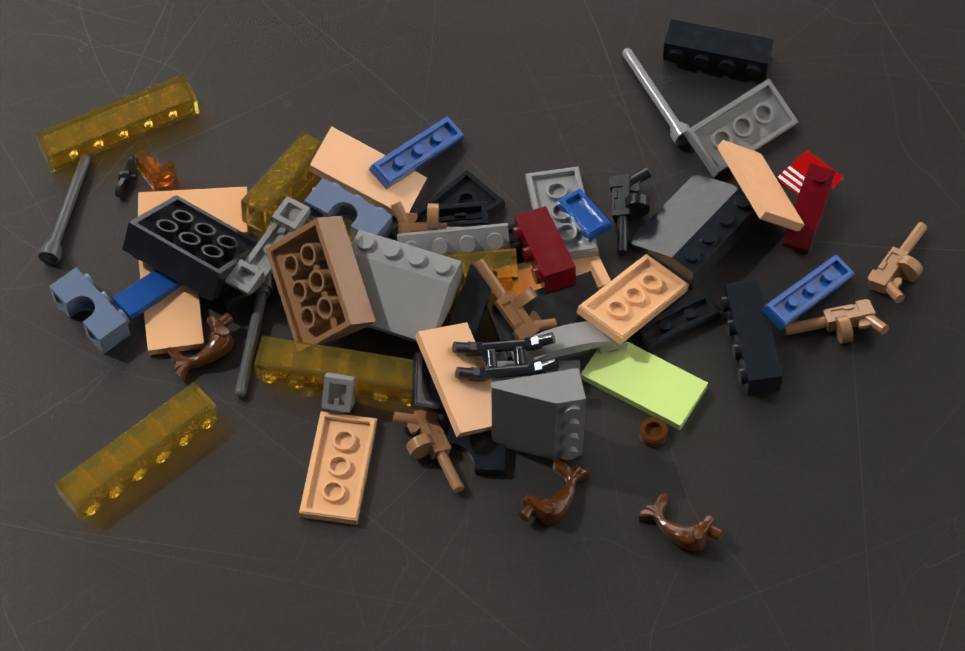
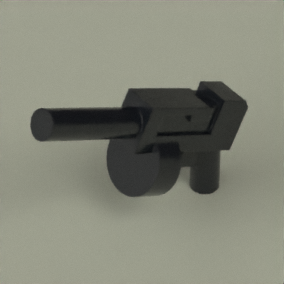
M647 168L632 176L630 174H622L609 178V188L612 193V218L614 223H617V254L620 256L628 254V221H632V216H644L650 212V198L640 193V183L652 177Z

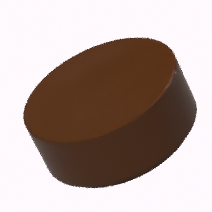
M652 417L645 419L640 424L639 439L644 445L654 448L666 442L668 427L663 420Z

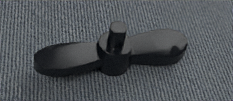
M135 155L129 156L125 170H120L119 182L115 189V196L117 198L123 197L127 182L137 180V175H132L131 173Z

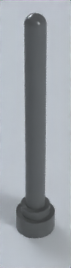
M87 154L81 155L51 238L41 246L38 254L39 259L46 264L57 265L62 257L63 251L60 243L91 160Z
M269 276L254 291L256 297L235 389V395L238 398H243L247 392L266 299L270 297V294L274 293L276 281L272 276Z

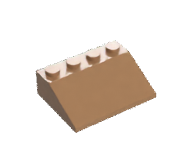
M342 216L316 218L265 249L298 354L355 333L376 322Z

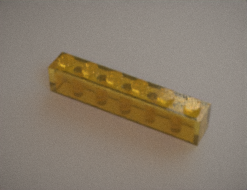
M182 74L169 78L155 86L144 88L127 97L119 98L117 101L102 107H96L92 111L77 117H71L67 121L52 127H46L42 131L35 133L39 149L50 171L53 172L78 162L83 154L93 156L199 113L197 98L185 75Z
M262 336L254 363L257 379H261L266 383H285L296 388L303 386L316 388L323 392L324 376L327 372L355 377L353 397L360 395L372 397L377 401H397L411 406L413 360L267 336Z
M195 382L191 383L56 482L55 486L59 497L80 520L87 515L94 514L104 502L110 498L117 497L131 482L140 480L150 468L157 463L164 462L170 453L178 447L187 445L193 436L201 430L210 428L218 418L215 403Z

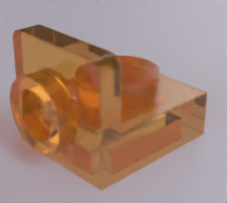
M145 149L135 153L137 169L154 191L170 185L177 179L175 163L172 160L160 166L158 160L154 156L150 157Z

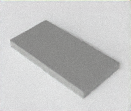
M767 79L686 130L684 135L714 178L729 168L717 147L722 140L756 151L799 122L771 80Z
M579 166L525 174L532 210L544 206L547 207L571 258L579 259L598 256L596 238L588 241L557 206V200L579 188L585 193Z

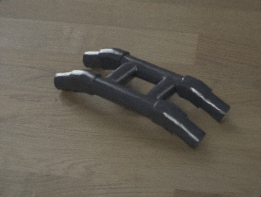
M551 332L540 336L525 337V339L485 343L454 341L452 345L453 353H462L469 356H482L485 354L486 368L457 367L455 377L468 379L469 381H486L487 379L533 376L559 369L557 358L526 364L525 351H534L543 348V346L556 343L555 336ZM513 351L515 365L498 367L496 353Z

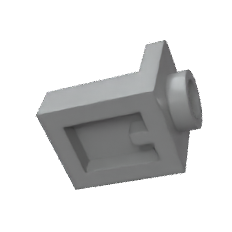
M327 372L324 376L321 408L329 409L330 412L335 414L350 413L355 404V397H353L355 377Z

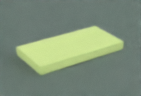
M627 342L626 348L600 354L597 349L581 373V380L655 418L663 420L666 424L678 430H681L708 388V382Z

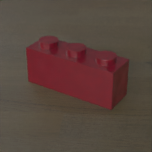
M544 206L515 215V227L512 228L515 242L517 244L521 243L523 247L522 255L525 263H530L532 266L531 272L535 284H540L545 294L576 284V266L547 207Z

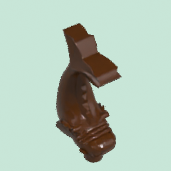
M227 312L219 319L214 315L207 318L211 331L209 343L195 357H185L176 349L168 347V353L175 363L174 371L183 382L189 370L212 363L232 349L235 341L227 326L234 320Z
M554 460L552 469L566 482V485L556 495L548 499L544 495L541 498L531 494L524 495L521 502L524 509L519 513L520 518L528 522L534 516L545 526L556 523L570 507L574 496L575 484L589 479L590 473L581 469L580 466L570 468L565 462Z
M668 493L661 494L657 498L655 505L645 506L638 516L639 522H655L668 539L688 551L697 550V552H700L709 537L720 541L724 534L723 529L716 527V519L712 515H707L701 522L696 520L692 526L678 525L666 520L663 515L669 504Z

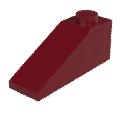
M810 163L794 207L805 225L800 231L787 228L782 243L783 246L809 253L833 185L836 171Z

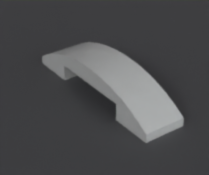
M286 196L273 214L271 226L246 260L240 259L226 278L225 283L248 296L257 290L273 273L265 249L304 226L311 211L310 207Z
M584 321L559 326L536 334L540 336L553 332L556 343L543 346V348L534 351H525L526 364L593 348H598L601 354L626 348L627 342L624 341L619 345L591 323Z

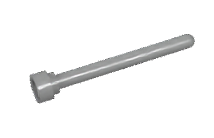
M630 48L624 49L622 52L623 57L671 127L670 137L675 145L683 146L689 143L684 135V132L690 128L689 125L678 120Z

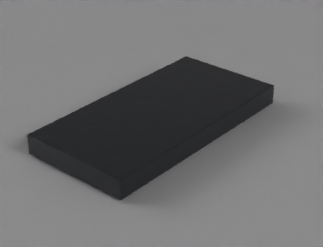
M465 170L414 213L418 214L416 222H427L428 203L449 205L486 201L489 220L505 207V201L472 173ZM471 212L466 214H477L482 212ZM455 214L439 215V217L454 216ZM398 226L389 234V239L397 241Z
M589 271L576 276V284L546 294L542 288L535 290L534 292L537 296L522 307L529 316L532 311H536L542 320L555 318L557 327L584 322L587 320L577 314L578 306L598 292L599 289L592 272ZM496 305L487 307L486 310L498 340H516L512 334L514 330ZM503 352L506 360L513 359L511 352Z

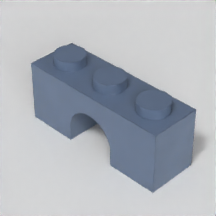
M322 178L304 200L305 205L311 209L308 218L311 220L332 216H342V218L353 220L354 222L351 225L352 242L359 230L385 238L392 232V215L387 210L370 204L360 195H354L346 191L336 182H330Z
M76 267L49 286L54 302L69 318L81 311L93 312L89 318L83 321L87 337L103 354L130 336L129 318L122 309L116 310L112 306L113 302L106 292L102 291L100 293L95 288L96 284L89 274L83 275Z

